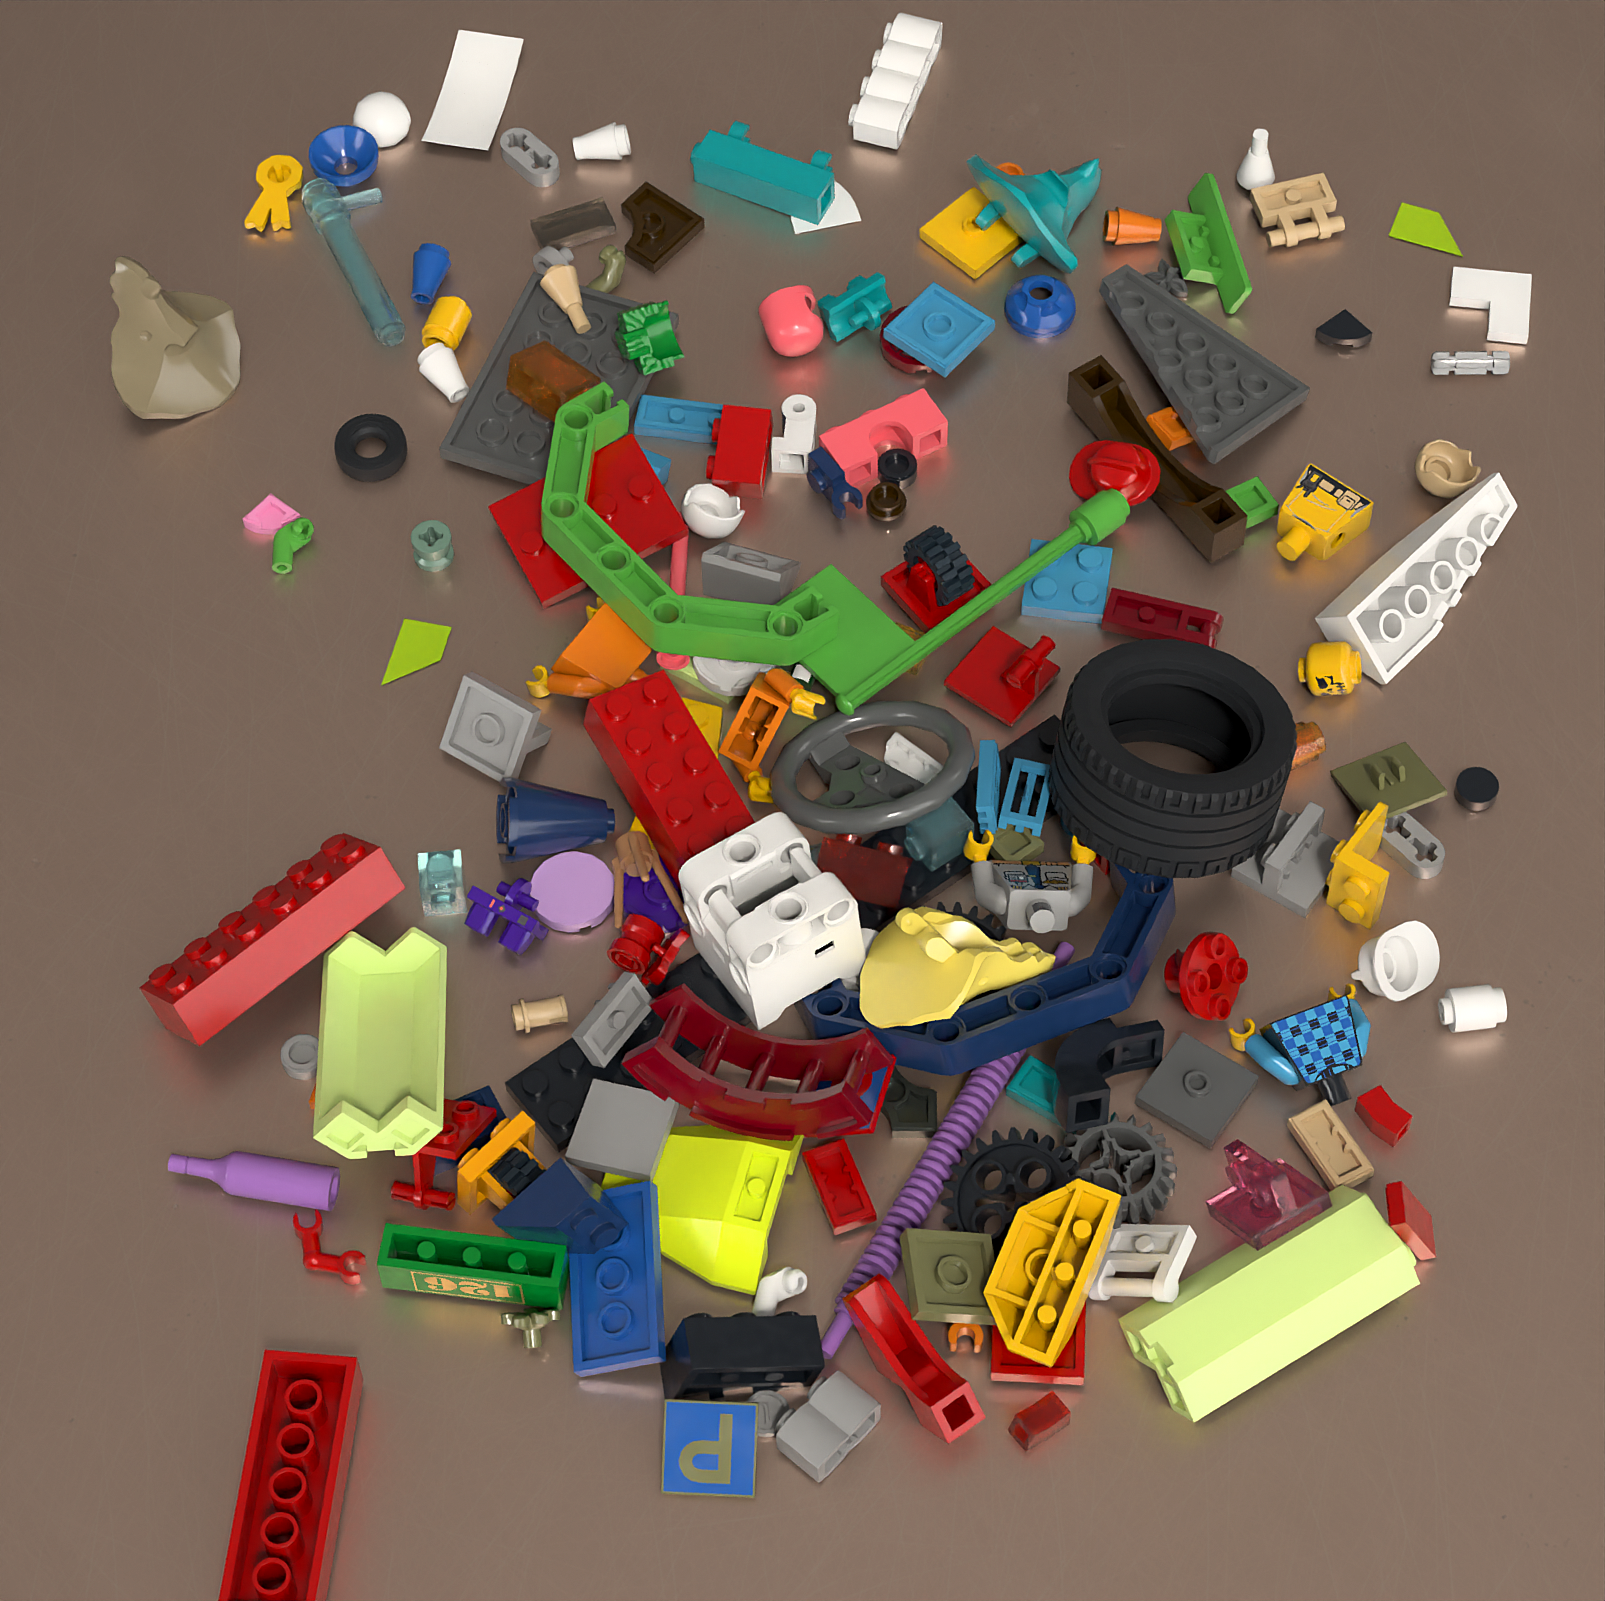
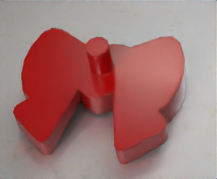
M680 928L670 938H667L661 946L655 943L651 950L659 956L646 972L642 974L640 981L646 986L649 982L653 985H659L665 978L669 966L679 953V947L691 935Z

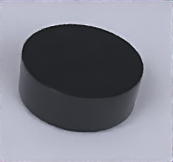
M891 449L879 457L878 479L881 483H894L900 489L907 488L914 483L917 478V460L912 453L904 449Z
M1467 768L1457 778L1454 790L1455 797L1463 807L1469 810L1481 811L1488 809L1496 801L1499 782L1496 776L1485 768Z

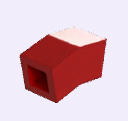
M1381 1085L1357 1097L1355 1112L1370 1132L1391 1147H1394L1410 1129L1413 1115L1395 1104Z

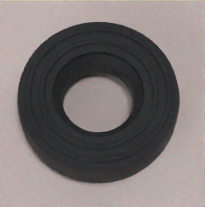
M364 414L350 419L339 429L335 438L334 450L336 460L345 474L359 481L375 482L389 478L403 466L407 456V441L402 428L392 418L381 414ZM367 438H379L386 443L385 451L381 455L372 458L360 456L355 449L360 441Z

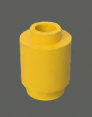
M443 296L436 300L422 329V343L425 348L435 343H443L445 347L452 350L458 347L472 318V312L465 301L456 296Z

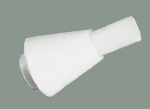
M1262 128L1256 129L1253 132L1252 146L1249 148L1236 174L1239 184L1248 190L1273 184L1275 179L1267 149L1269 134Z

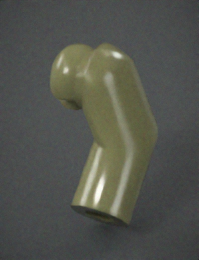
M607 245L601 250L599 261L605 265L601 275L585 287L610 293L620 284L626 264V257L622 250L618 251L614 245Z

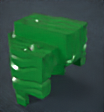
M667 300L661 303L650 301L649 303L647 302L643 305L640 304L628 308V310L625 309L617 312L619 330L614 331L621 357L629 360L633 359L639 373L642 375H648L663 370V368L675 366L674 360L684 358V354L678 345L672 329Z

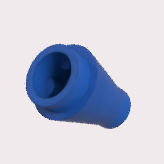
M425 243L420 245L419 250L413 254L411 298L417 303L425 305L433 303L435 294L451 266L448 250L440 245Z

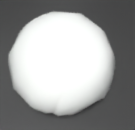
M379 91L367 94L357 103L353 116V126L360 127L371 133L380 148L396 145L407 135L411 125L410 113L404 102L388 92Z
M710 483L695 484L686 491L681 502L682 517L692 532L707 539H720L731 534L745 513L742 509L740 511L739 497H729L723 489Z

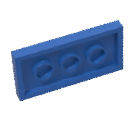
M651 1181L603 1190L628 1222V1225L618 1233L613 1243L605 1248H601L595 1254L569 1253L574 1373L581 1377L666 1361L657 1185Z

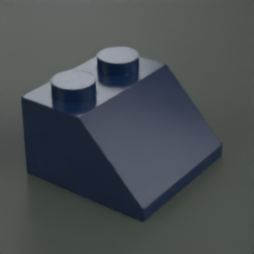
M559 1158L492 1218L496 1226L516 1239L566 1245L568 1253L595 1254L601 1248H605L613 1243L618 1233L628 1225V1222L603 1189L562 1158Z

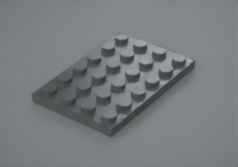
M533 272L439 448L441 458L530 485L546 477L558 409L603 381L614 392V396L611 397L610 409L615 407L619 400L623 399L629 405L630 422L640 402L641 395L644 394L654 373L642 375L639 373L633 359L629 360L621 357L614 331L619 330L617 312L625 309L628 310V308L640 304L643 305V303L579 285L583 304L582 308L591 328L585 333L578 334L568 314L540 286L544 275ZM669 311L672 329L675 333L679 325V316L677 313Z

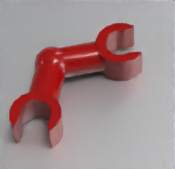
M317 1209L315 1210L316 1222L309 1228H304L300 1225L298 1215L295 1213L293 1216V1227L296 1236L302 1242L304 1266L312 1271L320 1270L339 1274L340 1278L350 1285L361 1283L360 1274L348 1271L346 1267L350 1264L366 1265L365 1255L357 1250L347 1251L341 1256L321 1252L319 1236L323 1232V1220L320 1212Z

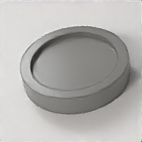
M770 1390L759 1391L750 1396L746 1401L759 1402L758 1436H776L777 1423L790 1410L786 1399L777 1392Z

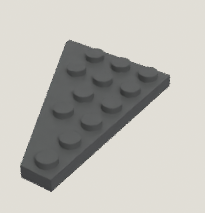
M1125 264L1102 279L1099 289L1100 294L1199 448L1212 464H1216L1307 399L1310 387L1129 265Z

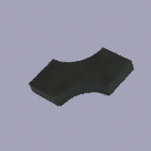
M895 1065L881 1107V1112L890 1124L892 1138H932L937 1132V1091L912 1084L900 1074Z

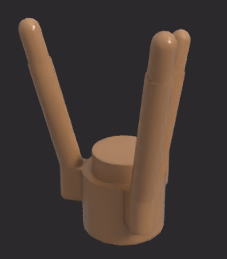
M632 831L621 835L615 842L618 856L611 860L614 871V926L620 929L623 924L624 873L627 872L632 877L640 876L643 882H648L650 879L648 872L651 868L655 871L682 921L685 924H689L683 908V902L663 868L657 850H651L648 836L640 831Z

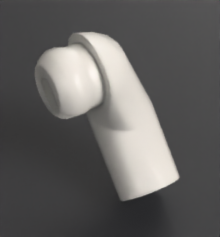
M784 1267L763 1277L757 1287L752 1313L756 1316H775L778 1302L795 1294H800L806 1289L807 1277L805 1273L800 1269Z

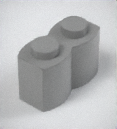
M839 1370L829 1378L825 1376L819 1378L807 1394L809 1401L797 1411L794 1408L788 1410L776 1426L777 1449L818 1483L825 1479L840 1464L848 1452L869 1434L881 1418V1404Z

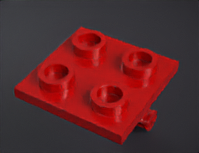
M993 626L944 680V686L1004 724L1012 727L1060 673L1061 667L1046 658L1056 648V644L1050 637L1043 635L1030 649Z
M444 1098L443 1130L413 1155L415 1185L395 1181L391 1188L392 1200L413 1203L415 1208L427 1210L430 1206L452 1211L456 1202V1198H454L456 1196L455 1193L433 1189L436 1156L456 1160L496 1117V1108L481 1106L473 1101H455Z

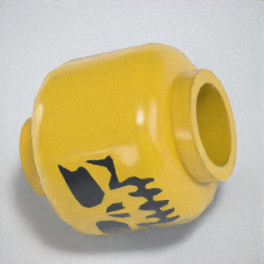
M1345 641L1312 643L1306 652V657L1299 658V680L1301 683L1307 682L1310 692L1315 696L1350 694L1354 685L1361 682L1362 666L1359 651H1353L1351 645Z

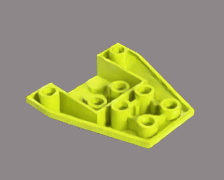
M711 1125L672 1127L652 1181L657 1185L661 1254L711 1285L756 1296L757 1287L768 1258L767 1238L787 1174L793 1175L804 1135H795L793 1141H780L739 1135ZM605 1173L601 1188L606 1190L645 1181Z

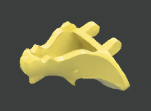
M924 906L914 910L909 907L903 908L897 913L895 920L885 927L872 942L860 975V1010L869 1023L880 1029L894 1026H913L933 1020L949 1019L959 1006L966 1004L978 994L990 990L1006 989L1050 972L1055 963L1056 956L1044 952L1032 942H1026L1021 945L1014 937L1002 941L990 939L973 922L962 916L951 915Z

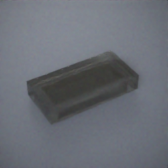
M603 197L530 220L531 230L541 250L545 246H551L559 251L564 246L572 248L617 233L616 224Z

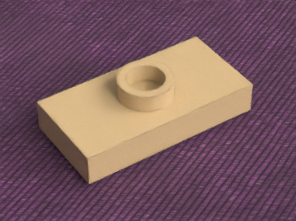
M1326 1099L1288 1118V1129L1331 1191L1340 1185L1353 1188L1373 1177L1375 1169Z

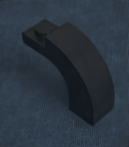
M1106 1018L1081 1027L1061 1044L1055 1058L1052 1104L1055 1116L1066 1133L1108 1124L1111 1088L1105 1079L1121 1073L1155 1067L1161 1063L1165 1029L1158 1020L1116 1028L1112 1020Z

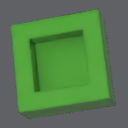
M1258 476L1226 490L1227 494L1247 514L1246 529L1278 515L1279 504Z

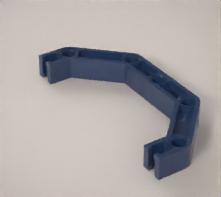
M1109 861L1111 885L1120 900L1092 956L961 1005L949 1019L933 1020L913 1026L877 1028L862 1015L860 1010V992L847 990L840 978L823 986L821 990H818V993L809 994L794 1003V1006L814 1040L836 1038L868 1027L890 1054L896 1056L895 1065L943 1076L961 1074L1129 1008L1175 917L1176 905L1173 878L1148 875L1136 871L1132 873L1128 868Z

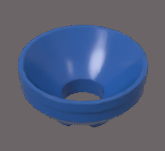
M341 125L329 128L316 136L309 148V162L313 172L320 180L330 185L341 187L356 185L371 176L377 168L379 157L377 142L371 133L357 126ZM345 163L354 164L357 167L353 173L348 175L336 172L337 167Z
M1047 275L1025 277L1012 285L1008 291L1004 304L1005 317L1009 325L1024 336L1036 339L1054 337L1063 333L1074 321L1076 314L1075 298L1071 289L1057 278ZM1043 287L1050 290L1052 295L1047 299L1038 300L1030 295V291Z

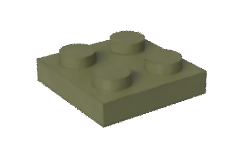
M906 1228L900 1235L911 1319L997 1325L983 1294L995 1265L991 1234Z

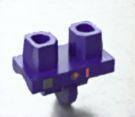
M524 878L518 879L512 886L503 881L499 883L496 892L505 897L504 902L475 886H472L467 895V898L474 903L468 912L464 924L483 936L488 937L498 918L503 919L509 924L498 943L520 956L530 946L535 937L543 941L549 931L546 927L540 925L538 920L520 911L524 907L534 912L539 904V900L530 896L531 882Z

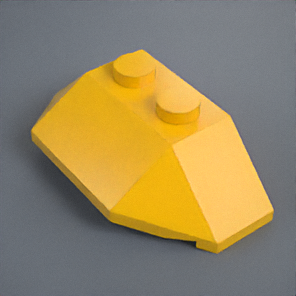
M1076 1179L1066 1184L1065 1187L1018 1208L983 1292L1008 1351L1052 1368L1073 1333L1105 1255L1121 1201L1120 1194L1081 1179Z

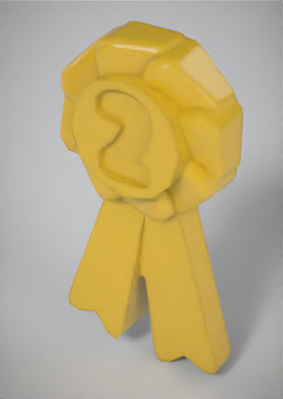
M273 155L258 165L256 181L258 187L263 191L244 221L245 228L255 227L258 231L262 232L271 213L273 231H278L281 227L291 229L287 197L295 190L301 188L303 180V167L295 158L288 155Z

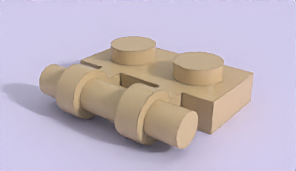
M1324 172L1250 190L1249 199L1261 227L1276 224L1278 226V230L1266 232V240L1269 247L1282 244L1285 248L1298 245L1299 240L1316 237L1318 240L1331 237V233L1345 229L1344 219L1341 215L1328 218L1326 214L1335 211L1337 200ZM1310 217L1312 221L1296 226L1293 222L1294 220Z

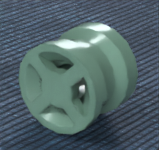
M437 520L423 521L416 525L410 537L414 549L415 563L419 568L430 572L441 571L447 568L454 558L453 545L451 544L452 536L448 526Z

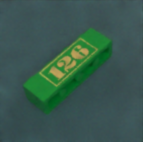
M385 1223L377 1260V1269L383 1288L563 1310L570 1273L566 1245Z

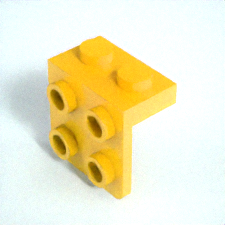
M1381 801L1372 812L1366 809L1360 815L1353 829L1355 833L1349 841L1342 839L1338 843L1330 858V862L1334 863V867L1325 882L1329 886L1326 904L1338 910L1346 920L1352 923H1359L1369 930L1380 917L1389 878L1388 871L1370 861L1380 846L1388 811V805Z

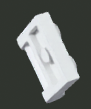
M1121 1224L1120 1228L1112 1229L1105 1255L1089 1291V1297L1092 1300H1108L1111 1296L1154 1297L1157 1302H1174L1179 1293L1178 1279L1196 1241V1234L1190 1225ZM1116 1271L1157 1272L1154 1279L1113 1278Z

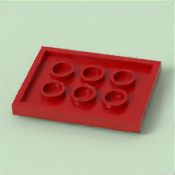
M632 433L595 452L587 505L641 559L689 535L685 523ZM546 477L488 506L491 516L543 609L589 587L542 537L541 503Z

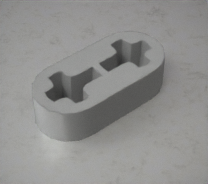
M517 127L511 128L501 135L500 146L503 160L530 184L537 187H548L559 179L558 156L530 131Z
M1407 812L1385 820L1379 847L1414 877L1430 879L1437 876L1442 870L1445 857L1443 844ZM1399 826L1402 828L1401 833L1393 831L1389 834L1386 832V827L1394 829ZM1419 853L1425 856L1429 853L1433 856L1432 861L1427 858L1419 861L1417 855Z

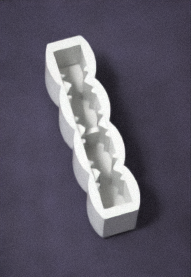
M900 12L896 16L894 23L888 22L883 37L884 46L882 50L877 49L873 57L871 77L865 76L862 82L860 103H854L850 111L848 124L853 127V139L896 150L899 148L908 122L915 111L919 95L925 87L930 69L939 53L942 43V22Z

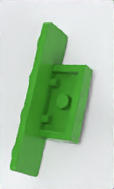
M1205 173L1188 195L1192 213L1171 210L1165 218V223L1183 278L1216 284L1225 312L1234 314L1252 292V287L1213 174Z

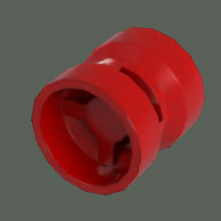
M630 914L621 926V937L616 938L607 951V956L620 969L641 975L646 972L652 961L650 955L652 946L655 943L661 945L665 938V932L651 919L638 914Z

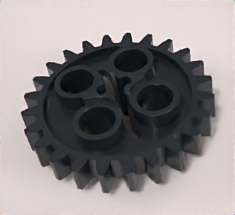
M1015 1127L1010 1128L1008 1140H1005L997 1130L992 1131V1144L987 1145L978 1137L975 1140L979 1152L973 1155L963 1149L961 1153L967 1162L965 1166H950L951 1170L958 1175L957 1181H947L943 1184L944 1187L953 1192V1197L942 1200L941 1205L954 1212L945 1217L943 1223L948 1227H958L955 1232L985 1234L984 1227L987 1220L995 1215L1001 1216V1227L996 1233L991 1235L995 1263L1018 1208L1030 1203L1027 1201H1034L1048 1193L1063 1188L1066 1184L1076 1179L1087 1182L1082 1176H1072L1081 1166L1075 1159L1065 1161L1070 1151L1063 1145L1053 1150L1055 1140L1049 1135L1044 1136L1038 1143V1133L1030 1128L1023 1140L1020 1131ZM1037 1169H1045L1046 1179L1043 1184L1037 1188H1029L1028 1181L1030 1175ZM997 1170L1001 1171L1002 1178L1000 1184L992 1190H985L984 1183L988 1174ZM1016 1193H1018L1021 1197L1027 1200L1024 1202L1015 1203L1014 1210L1009 1208L1006 1204L999 1202L1015 1201ZM981 1199H989L991 1201L999 1202L994 1204H985L980 1207H977L976 1205L977 1201Z

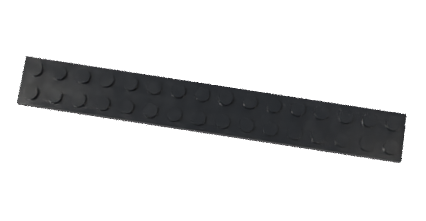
M1055 714L999 751L1001 781L998 823L1014 758L1050 765L1060 724V719ZM978 766L969 772L963 787L940 808L906 825L881 830L821 870L822 873H834L858 903L861 928L872 929L880 933L895 920L897 913L903 908L909 907L914 910L921 907L971 873L970 866L974 861L965 856L963 846L970 830L973 832V839L979 844H982V837L984 835L980 833V823L978 822V812L976 810ZM1020 772L1011 812L1019 813L1028 777L1027 772ZM1037 775L1028 811L1029 816H1036L1045 776ZM1051 794L1044 822L1057 814L1052 803ZM990 852L988 853L987 861L993 858ZM830 942L824 945L823 947L817 949L815 951V954H818L824 951L825 949L833 946V943ZM697 953L666 974L659 985L651 984L645 988L651 998L655 999L685 983L697 997L721 1015L742 1026L752 1022L700 953ZM651 1009L605 1068L593 1066L572 1037L506 1081V1091L519 1107L535 1121V1126L556 1152L559 1153L569 1146L593 1079L648 1090L621 1063L627 1052L658 1037L665 1022ZM680 1034L672 1048L690 1063L705 1053L704 1050Z

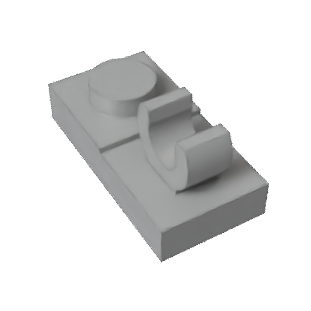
M624 972L616 982L610 983L607 994L602 1000H596L594 1008L571 1035L593 1066L605 1068L652 1009L649 1004L653 999L635 973Z

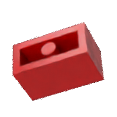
M723 404L721 418L714 419L712 442H717L715 456H708L706 479L712 480L714 486L723 489L729 496L763 499L774 426L771 409Z

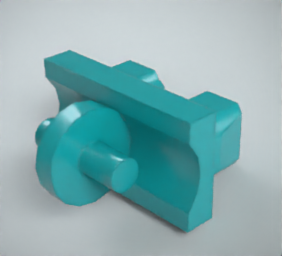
M879 272L867 279L859 275L849 281L846 288L847 291L838 297L828 294L818 300L817 305L820 316L827 324L831 339L838 342L863 326L872 331L881 325L880 315L893 308L885 290V276Z

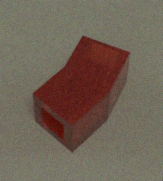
M1051 1391L1035 1404L1017 1413L1008 1428V1432L1027 1452L1069 1425L1071 1411L1054 1391Z

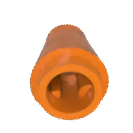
M1116 207L1115 211L1106 210L1102 229L1103 241L1112 242L1113 246L1151 241L1158 242L1161 236V219Z

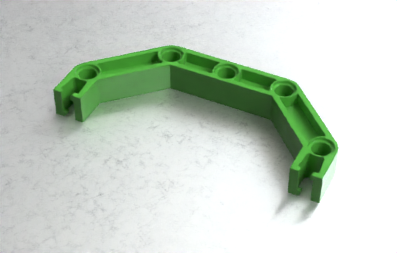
M603 381L558 409L541 503L542 537L650 648L662 653L787 666L797 663L837 638L840 611L831 604L826 608L825 613L818 616L819 602L823 600V596L813 585L780 606L677 595L587 505L595 452L628 433L629 405L621 399L615 407L610 409L611 397L614 396V392Z

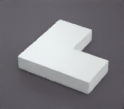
M1453 267L1449 306L1489 309L1487 340L1527 344L1532 274Z

